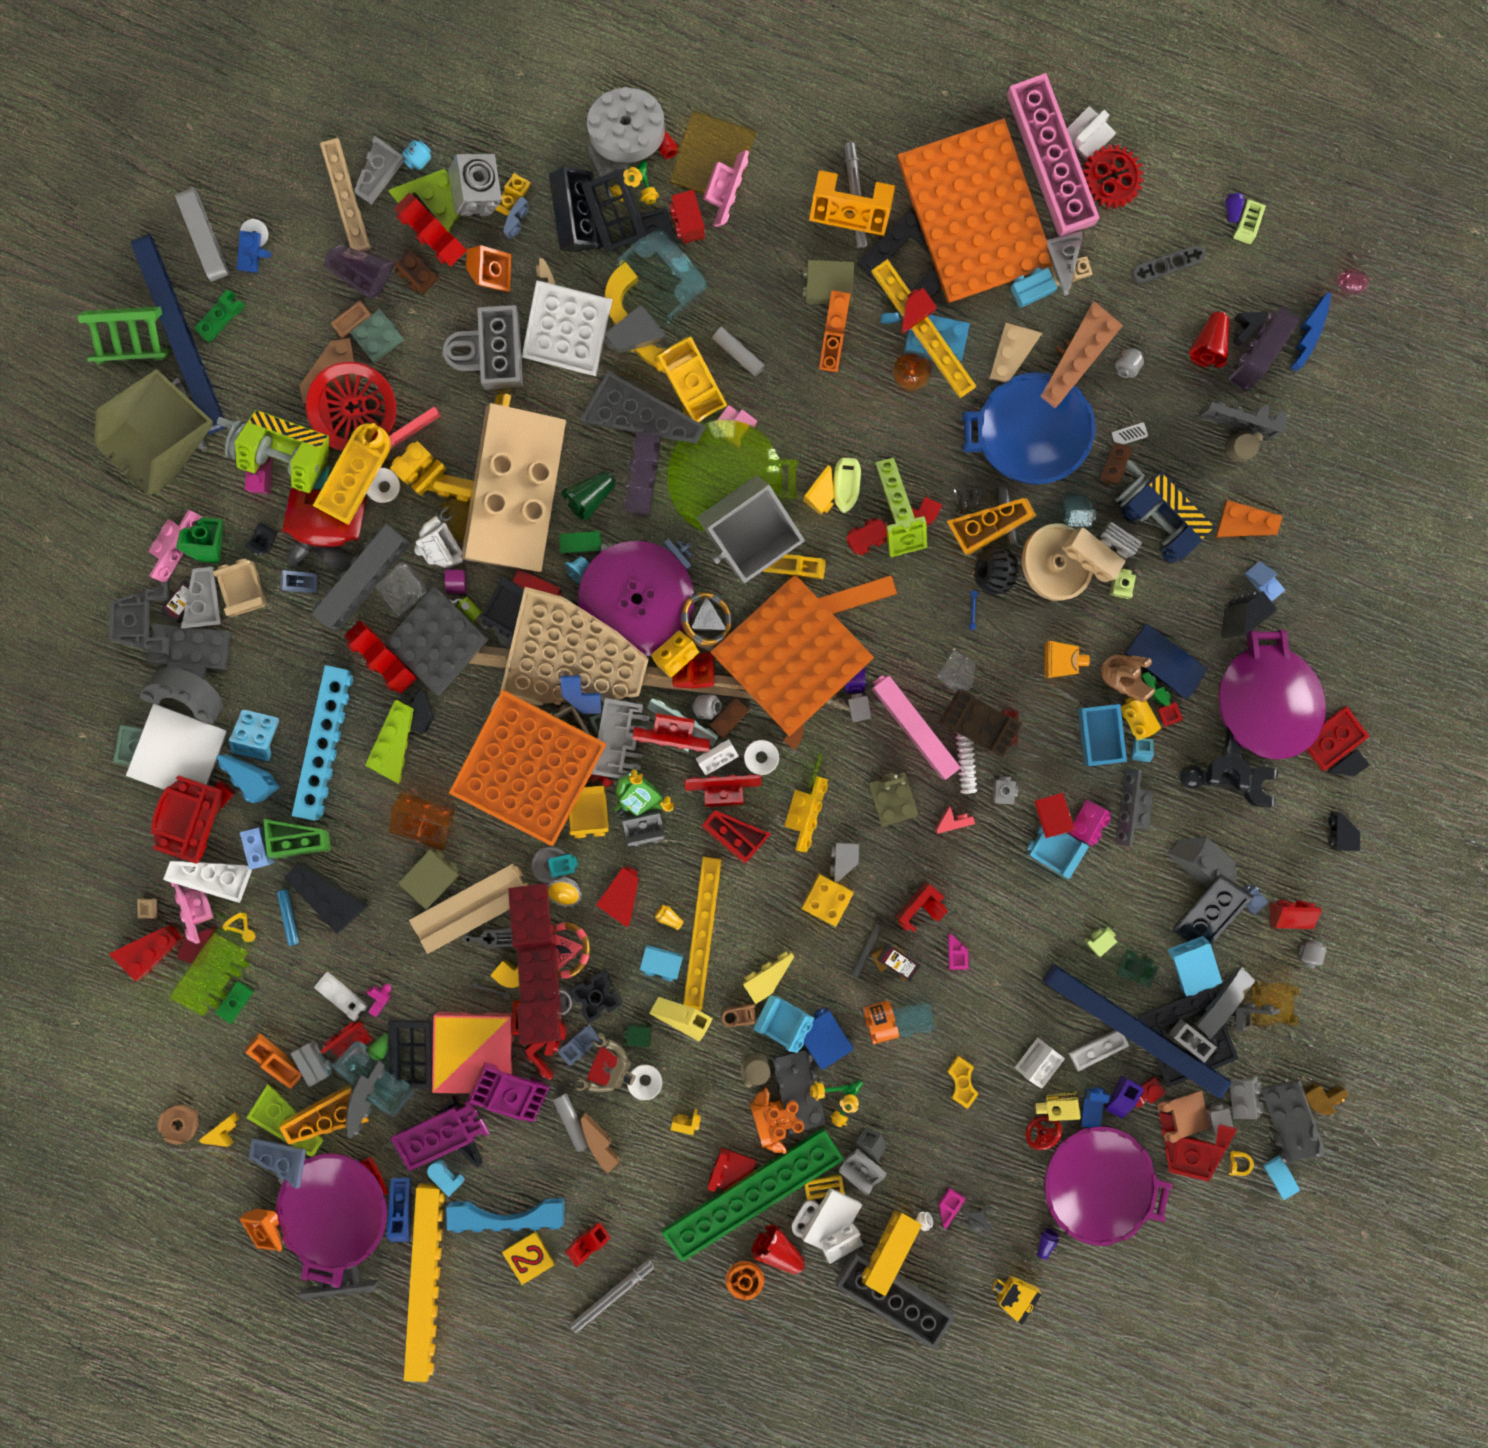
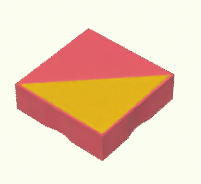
M438 1011L434 1015L432 1093H470L484 1062L494 1064L500 1071L513 1075L512 1044L514 1035L511 1033L512 1013L487 1012L471 1014L466 1012Z

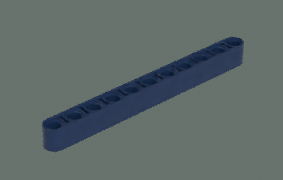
M150 234L131 241L132 248L155 306H161L162 315L160 319L193 402L213 421V426L207 434L211 435L224 430L227 427L217 424L218 418H224V415L155 241Z
M1052 964L1043 977L1042 981L1214 1096L1221 1099L1232 1084L1224 1075L1057 965Z

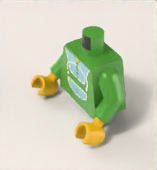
M632 769L629 774L620 777L618 780L615 794L620 803L614 810L619 816L622 817L628 810L636 816L657 809H663L667 812L673 810L675 803H670L671 798L666 796L662 800L659 791L643 777L642 773L639 774L637 770Z

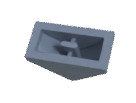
M281 570L280 590L286 592L317 593V573Z

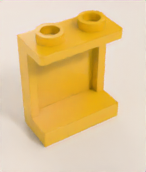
M604 785L583 788L569 815L570 835H574L575 838H585L586 834L594 833V837L605 836V832L610 831L606 788Z

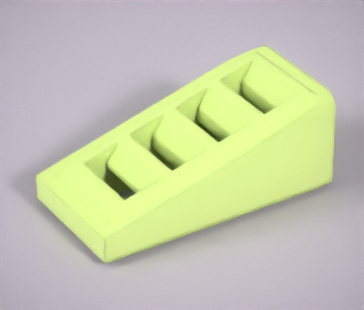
M1249 199L1246 201L1233 237L1234 239L1247 244L1253 242L1266 205ZM1251 209V210L1257 211V212H1259V213L1257 214V213H1254V212H1251V211H1248V210Z

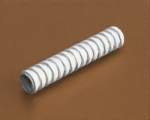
M957 733L956 739H958V742H956V745L959 747L957 748V751H959L957 757L960 759L958 763H960L961 772H959L961 778H959V781L962 783L960 784V787H962L960 793H976L978 791L975 788L977 786V783H975L977 777H974V774H976L974 768L976 766L973 765V762H975L973 756L975 754L972 753V750H974L972 744L974 742Z

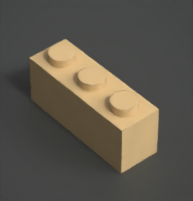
M1083 527L1073 530L1062 548L1070 558L1076 559L1082 564L1084 569L1094 573L1096 578L1103 582L1115 580L1126 561Z

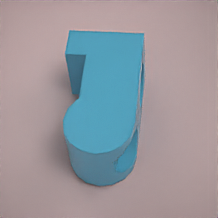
M440 1159L434 1160L427 1171L430 1179L448 1197L465 1180L461 1174L455 1177L447 1169L446 1163Z

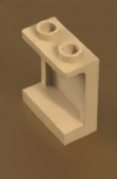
M246 558L235 561L236 564L232 566L228 564L217 567L218 570L212 572L213 576H216L227 607L224 608L226 616L229 617L268 606L255 563Z

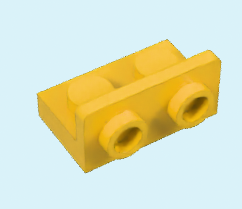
M694 1109L692 1119H688L689 1116L683 1114L673 1116L671 1130L694 1135V1130L699 1129L701 1115H698V1109Z

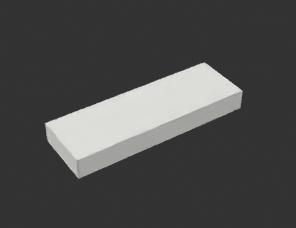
M1114 1030L1068 1054L1076 1070L1080 1071L1128 1047L1129 1044L1124 1035Z

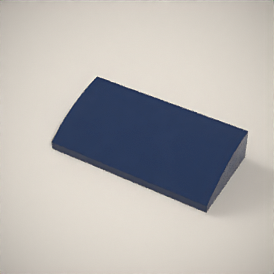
M1147 623L1123 653L1130 657L1150 658L1152 661L1151 665L1148 667L1141 666V668L1152 674L1157 680L1183 699H1189L1208 669Z

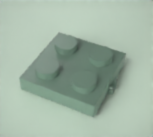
M381 309L350 331L358 342L359 348L369 356L374 364L404 341L403 337L396 330V325L392 320L389 321Z

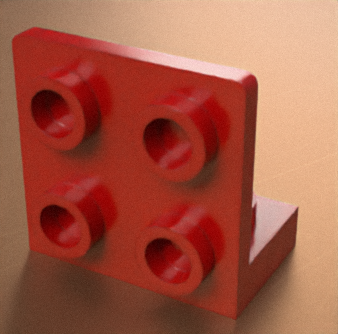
M361 1021L356 1024L351 1022L339 1031L341 1036L337 1033L323 1044L325 1048L321 1052L323 1054L331 1049L342 1064L371 1042L373 1037Z
M720 1147L707 1182V1189L715 1192L716 1187L725 1190L752 1173L756 1160Z

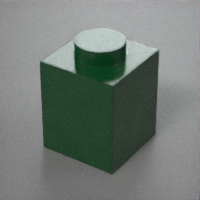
M629 1023L628 1028H624L623 1040H627L626 1045L650 1047L652 1025Z

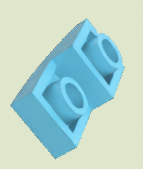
M1279 1155L1263 1164L1269 1178L1274 1183L1283 1200L1300 1191L1292 1174Z

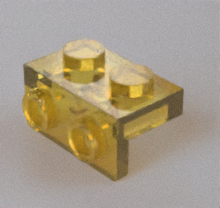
M452 498L444 499L440 506V512L444 507H449L443 513L446 516H449L451 513L453 515L450 520H442L441 523L445 522L455 540L464 541L470 503Z

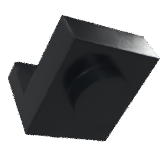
M261 522L257 524L251 541L247 542L245 547L253 554L262 556L271 550L277 531Z

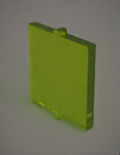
M819 754L816 758L807 787L811 788L814 784L823 757L822 754Z

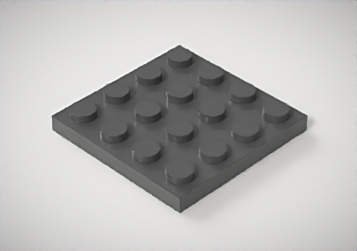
M433 587L384 644L437 696H440L489 638L437 587Z

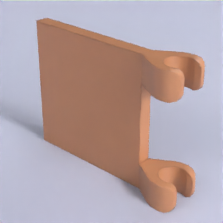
M1202 1090L1157 1104L1159 1111L1170 1112L1172 1110L1176 1131L1164 1133L1165 1141L1174 1143L1181 1138L1210 1128Z

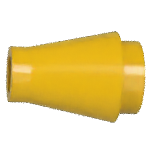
M662 904L654 915L657 922L679 930L684 922L668 905Z

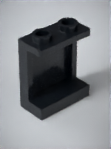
M501 576L498 581V587L479 617L483 619V624L490 628L492 626L499 628L498 632L509 638L510 635H514L525 588Z

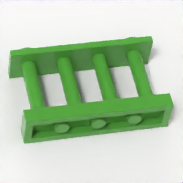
M161 306L83 311L77 315L79 323H86L91 332L95 353L87 357L88 362L95 361L96 364H103L108 360L153 358L154 361L165 359L170 353V349L160 348L155 324L157 318L162 315ZM144 319L147 322L153 350H141L136 326L137 320ZM118 321L128 323L133 351H122L116 324ZM99 322H106L109 325L114 352H103L97 327Z

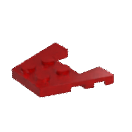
M1160 1111L1159 1118L1164 1137V1133L1176 1130L1172 1113ZM1219 1124L1216 1143L1190 1137L1181 1138L1174 1143L1165 1141L1169 1172L1209 1182L1237 1128Z

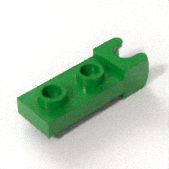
M226 290L221 295L219 301L194 327L209 343L245 307V303L239 300L232 304L235 293L230 290Z

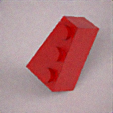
M716 810L701 825L706 832L743 864L748 862L771 835L769 832L760 830Z
M169 925L109 953V955L134 981H138L156 967L184 937L172 925Z

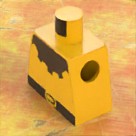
M1012 1276L1008 1278L1006 1283L996 1279L992 1285V1289L999 1293L996 1297L998 1304L1021 1325H1023L1042 1295L1036 1286Z

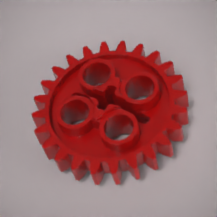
M1111 144L1106 149L1102 146L1099 151L1095 150L1093 156L1090 155L1087 158L1088 162L1083 165L1086 168L1083 170V174L1086 176L1088 188L1094 197L1093 201H1099V207L1105 203L1106 209L1111 204L1113 209H1116L1118 205L1122 208L1126 203L1129 204L1133 201L1132 198L1137 197V192L1142 189L1138 185L1144 182V179L1139 178L1144 174V171L1138 170L1142 164H1136L1139 157H1131L1133 151L1128 154L1126 153L1127 147L1120 150L1119 144L1114 149ZM1114 161H1118L1121 164V168L1116 167ZM1097 168H1101L1104 174H1099ZM1124 170H1127V171H1128V173L1120 174V175H1118L1116 178L1112 177V178H1110V179L1104 181L1103 183H1100V184L1097 183V181L1104 180V179H1106L1109 175H1110V176H1114V175L1120 173L1121 171H1124ZM1121 179H1125L1128 182V186H1124ZM1104 186H1108L1111 192L1107 193L1104 190Z

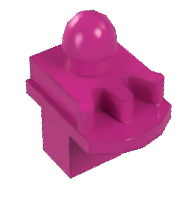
M384 984L382 989L376 986L366 990V993L376 1000L368 1011L374 1017L380 1014L391 998V995L388 994L391 991L390 984Z

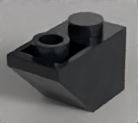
M419 690V692L416 691L411 699V702H413L411 708L414 709L411 729L421 735H425L434 719L427 692Z
M1331 811V815L1328 818V824L1331 827V832L1328 836L1330 849L1336 851H1360V831L1342 812Z

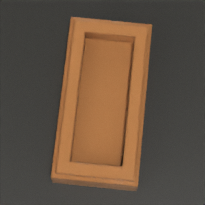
M359 300L330 324L338 335L345 339L351 334L350 331L372 314Z

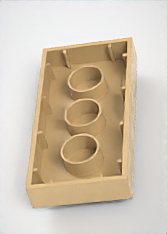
M493 403L486 406L461 559L534 573L541 572L566 424L565 419Z

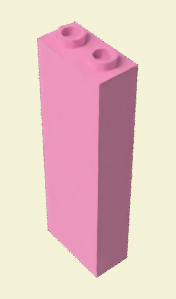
M882 675L873 682L872 691L938 776L946 780L957 772L961 767L892 678Z

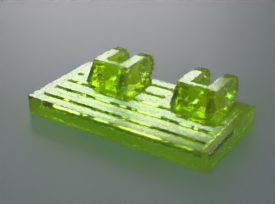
M214 932L173 989L169 998L201 1016H204L208 1011V1007L202 1003L218 1009L220 1004L208 997V994L211 993L225 1000L227 994L222 989L229 981L230 976L224 973V971L240 978L242 976L241 971L229 964L233 961L241 967L247 968L249 963L244 958L248 951Z

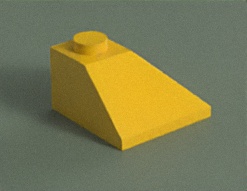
M829 465L803 499V502L820 515L824 511L828 513L834 505L832 503L834 498L832 470Z

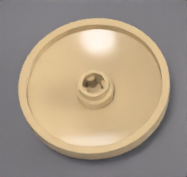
M1049 524L1037 529L1027 539L1022 552V568L1027 582L1036 593L1054 601H1063L1078 596L1086 589L1093 575L1091 571L1084 569L1080 562L1070 558L1067 552L1062 549L1071 532L1075 530L1073 527L1065 524Z

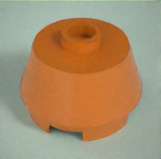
M741 1261L734 1264L728 1270L726 1286L734 1297L750 1300L761 1292L764 1286V1275L756 1264L749 1261Z

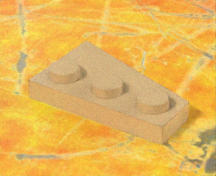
M1005 323L989 379L1000 383L1009 381L1042 333Z

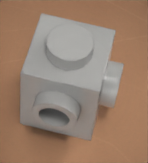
M999 776V780H994L992 802L1014 805V799L1018 796V785H1016L1015 781H1011V777Z

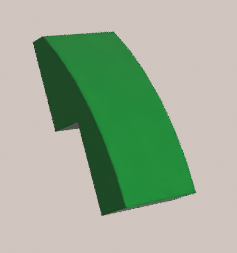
M600 531L559 534L560 553L601 551Z
M1149 672L1142 673V681L1155 690L1151 697L1161 706L1171 705L1169 702L1171 697L1168 690L1164 689V687L1156 688L1155 677L1152 674L1150 675Z

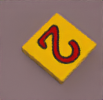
M536 1230L502 1251L522 1285L555 1265L553 1258Z

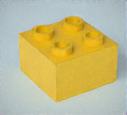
M818 873L801 908L836 927L854 892Z

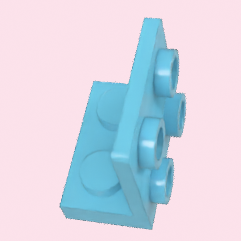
M242 710L229 739L231 752L269 761L272 755L269 745L278 726L279 718Z

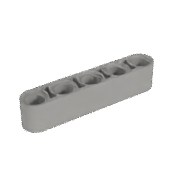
M192 187L175 194L208 279L213 282L228 276L229 270L197 191Z

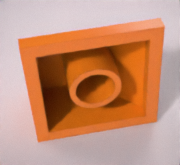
M481 245L467 249L466 269L476 285L506 293L510 292L512 254Z

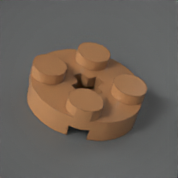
M178 1104L171 1106L161 1114L158 1120V1130L164 1136L163 1139L168 1143L175 1145L185 1143L198 1130V1114L186 1105ZM178 1120H180L183 1124V1126H181L179 1129H177V1125L174 1124V1122H177Z

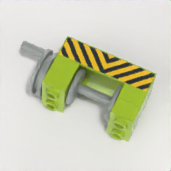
M258 410L254 411L247 423L240 420L233 422L219 417L217 420V424L230 428L225 444V455L236 460L237 467L244 471L255 474L260 465L264 464L270 456L289 463L288 473L291 475V487L310 493L329 463L328 435Z

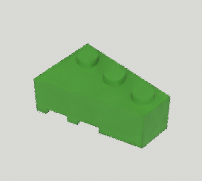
M263 819L268 858L279 859L331 851L329 832L326 830Z

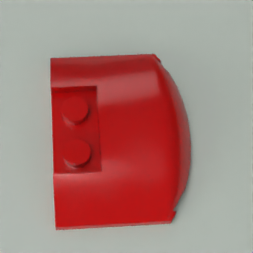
M296 488L290 489L282 532L285 534L287 532L294 537V540L320 547L345 545L344 542L352 539L355 542L359 540L367 497L363 498L350 524L347 525L313 506L321 490L312 489L310 493Z
M177 776L175 779L178 780L171 786H167L162 793L154 811L151 834H154L156 845H153V849L198 864L207 847L206 842L217 810L220 809L223 790Z

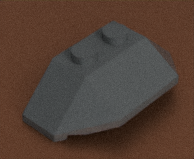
M1208 837L1178 840L1167 854L1206 889L1220 873L1236 883V862Z

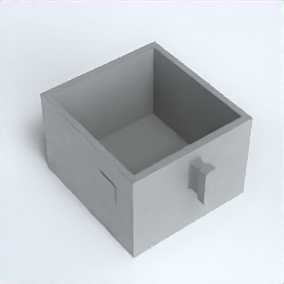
M757 475L697 516V519L718 548L715 553L712 552L710 554L712 560L718 564L724 558L743 583L752 579L805 541L770 485Z

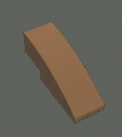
M585 1112L581 1117V1124L587 1144L600 1166L608 1174L619 1163L620 1157L609 1147L612 1141L610 1136Z

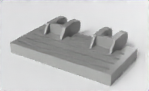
M604 698L597 739L607 743L591 774L620 778L630 773V771L623 770V768L640 770L641 765L624 762L625 756L638 759L643 756L642 753L626 750L635 751L637 741L633 740V733L629 731L633 730L634 727L646 728L645 726L631 725L632 718L649 721L650 716L633 713V711L642 713L643 704Z

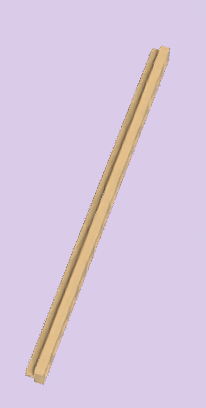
M483 646L469 664L506 668L510 649ZM647 666L642 683L644 686L753 699L747 691H740L745 689L740 686L734 677L714 675L713 687L678 688L672 685L673 676L669 677L660 668Z

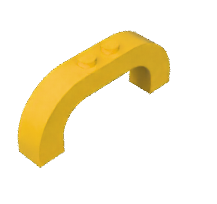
M626 262L613 272L605 290V297L613 299L609 317L614 325L628 316L622 305L623 298L626 292L639 282L637 275ZM649 345L630 351H635L641 359L655 367L653 363L655 360L654 356L667 348Z

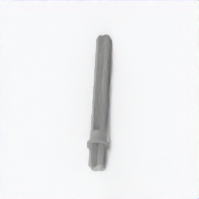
M848 142L844 146L846 156L844 164L847 167L850 194L861 196L858 173L859 158L856 157L855 143ZM855 230L857 247H867L866 232Z
M647 1259L638 1268L634 1267L633 1271L576 1318L570 1324L571 1330L574 1333L580 1331L639 1281H643L644 1276L654 1269L653 1262Z

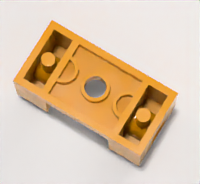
M819 170L809 221L884 236L895 185L876 182L873 199L835 191L838 174Z

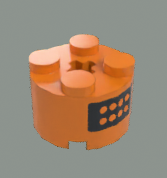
M888 1000L863 1007L866 1026L870 1031L872 1044L899 1038L898 1027H895L894 1013Z

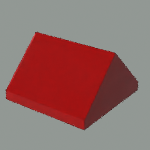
M1063 793L1034 801L1045 838L1067 834L1075 830Z

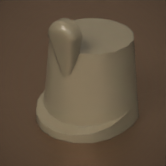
M1246 430L1237 432L1227 441L1225 447L1226 454L1234 462L1242 463L1248 461L1258 453L1259 441L1263 439L1262 434L1259 432L1253 434Z
M753 1053L749 1055L740 1068L744 1084L750 1088L752 1085H762L767 1082L771 1075L772 1063L764 1054Z

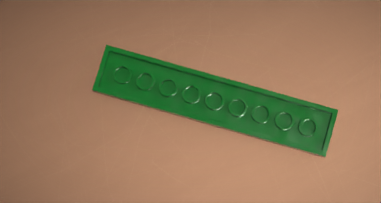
M823 1127L788 1149L785 1154L782 1153L669 1224L661 1230V1233L680 1261L684 1262L839 1164L844 1158Z

